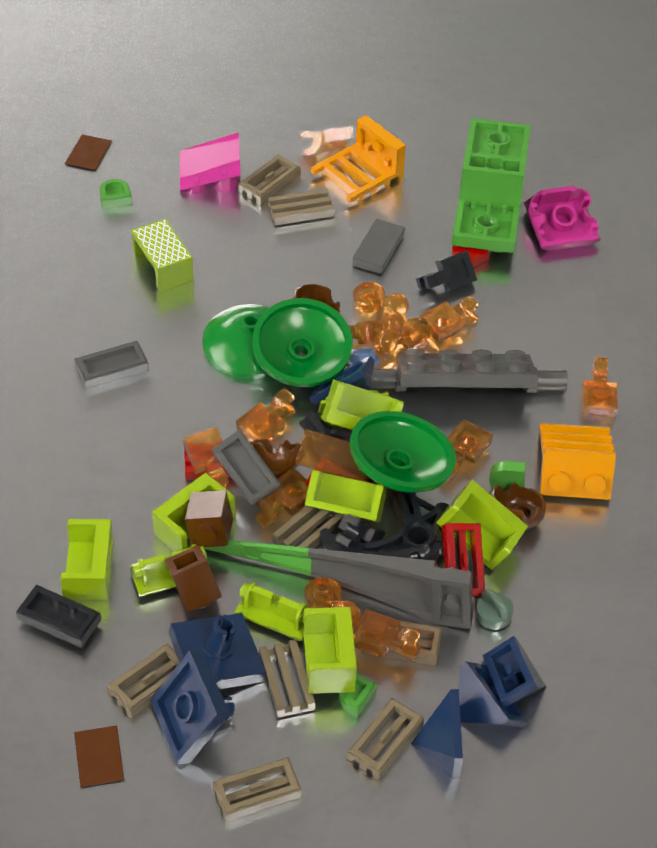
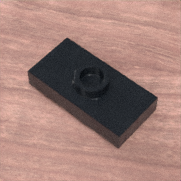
M37 584L16 611L18 620L80 648L83 647L101 621L100 612Z

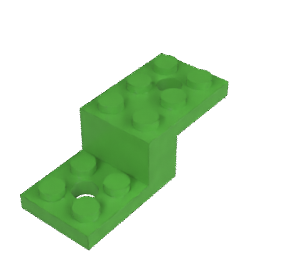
M471 118L462 168L459 202L452 236L453 246L493 250L499 253H514L531 125Z

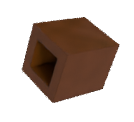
M227 490L191 493L185 517L191 545L199 544V546L203 547L228 546L233 515Z
M199 544L165 559V563L187 612L205 608L214 600L222 597Z

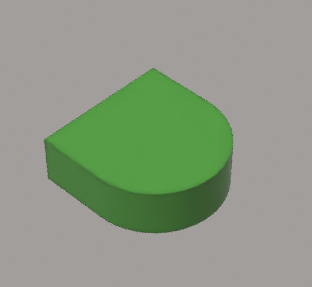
M110 179L101 184L99 192L102 209L133 205L130 187L127 182L120 179Z
M515 461L495 463L490 469L489 483L492 488L498 484L501 486V490L504 491L512 483H517L519 487H525L526 463Z

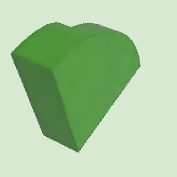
M356 673L355 692L338 693L344 709L351 716L358 719L375 694L377 683Z

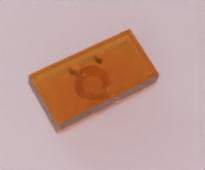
M305 429L295 464L327 474L359 481L365 480L366 474L355 463L350 452L349 442Z

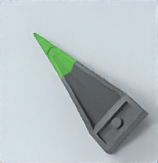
M229 540L228 546L204 547L206 550L278 566L342 586L406 611L432 624L471 629L473 602L472 572L463 571L457 568H440L436 561L236 540Z

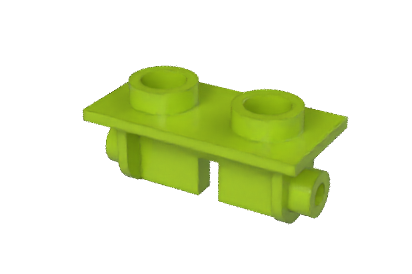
M200 546V548H201V550H202V552H203V554H204V556H205V558H206V560H207L205 549H204L203 546ZM189 548L171 552V555L166 557L163 554L144 560L140 558L137 559V563L129 566L139 597L176 587L165 559Z
M245 582L239 592V596L243 599L234 611V614L242 613L247 620L302 642L304 610L308 608V604L304 602L300 604L283 596L280 597L271 591L258 587V584L255 582L251 584Z

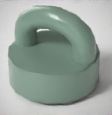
M486 589L478 599L475 611L476 619L482 626L491 630L505 628L509 625L513 616V603L504 594Z

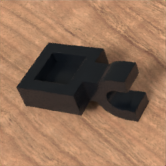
M468 250L435 261L438 271L416 278L419 291L443 284L446 292L477 281Z
M344 514L339 528L343 529L344 532L338 534L335 541L347 547H352L356 542L369 543L382 540L386 532L351 514Z

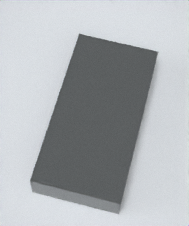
M376 219L354 254L352 265L382 274L404 236L405 227Z
M138 341L74 359L75 367L85 389L149 371V363Z
M240 429L211 449L253 508L282 488L279 481Z

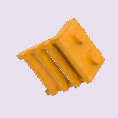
M364 115L357 119L356 143L312 166L311 173L316 175L321 172L348 193L346 200L349 203L355 200L361 202L365 194L370 192L373 195L377 193L379 186L384 185L387 187L395 177L399 180L404 177L406 144L370 117ZM348 157L351 161H353L355 164H357L359 167H361L364 171H366L375 179L373 180L372 178H370L368 175H366L363 171H361L359 168L353 165L346 158ZM332 165L338 167L341 171L347 174L350 178H352L362 187H358L355 183H353L350 179H348L341 172L335 169Z
M541 423L539 425L543 459L539 487L540 494L611 500L616 452H614L610 428Z

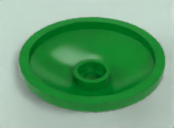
M307 298L288 299L269 307L257 320L252 336L253 353L260 367L275 380L295 387H314L336 378L347 366L353 348L352 333L342 315L325 303ZM302 352L305 356H299L296 353Z
M261 304L237 305L220 312L210 320L203 332L202 344L205 357L214 368L228 376L239 379L256 380L271 377L260 367L252 349V336L255 324L262 313L270 306Z
M381 411L369 414L357 422L350 436V452L357 466L376 483L395 491L419 493L437 489L450 479L456 465L455 450L447 436L430 422L412 414L397 411Z

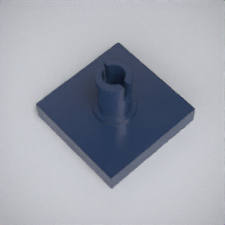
M242 613L224 614L223 616L219 615L217 617L171 623L169 636L179 663L189 650L202 651L219 689L264 681L266 670Z
M189 650L150 700L177 764H190L223 722L232 719L235 711V705L231 702L232 698L221 695L202 651Z

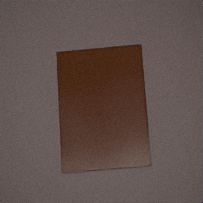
M82 134L65 164L96 170L112 140Z
M117 725L74 732L80 787L125 780Z

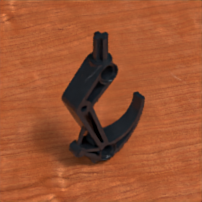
M311 411L306 413L305 419L300 420L299 425L315 442L314 449L320 456V461L322 458H325L372 483L373 480L357 466L351 455L349 440L352 430L342 428L330 429L316 413L313 414ZM387 488L386 494L400 529L393 535L375 542H356L352 547H347L335 541L337 536L327 528L320 531V543L327 550L433 560L437 562L440 555H444L442 528L436 522L449 504L440 502L434 506L417 497L416 493L399 492ZM419 506L430 512L422 516Z

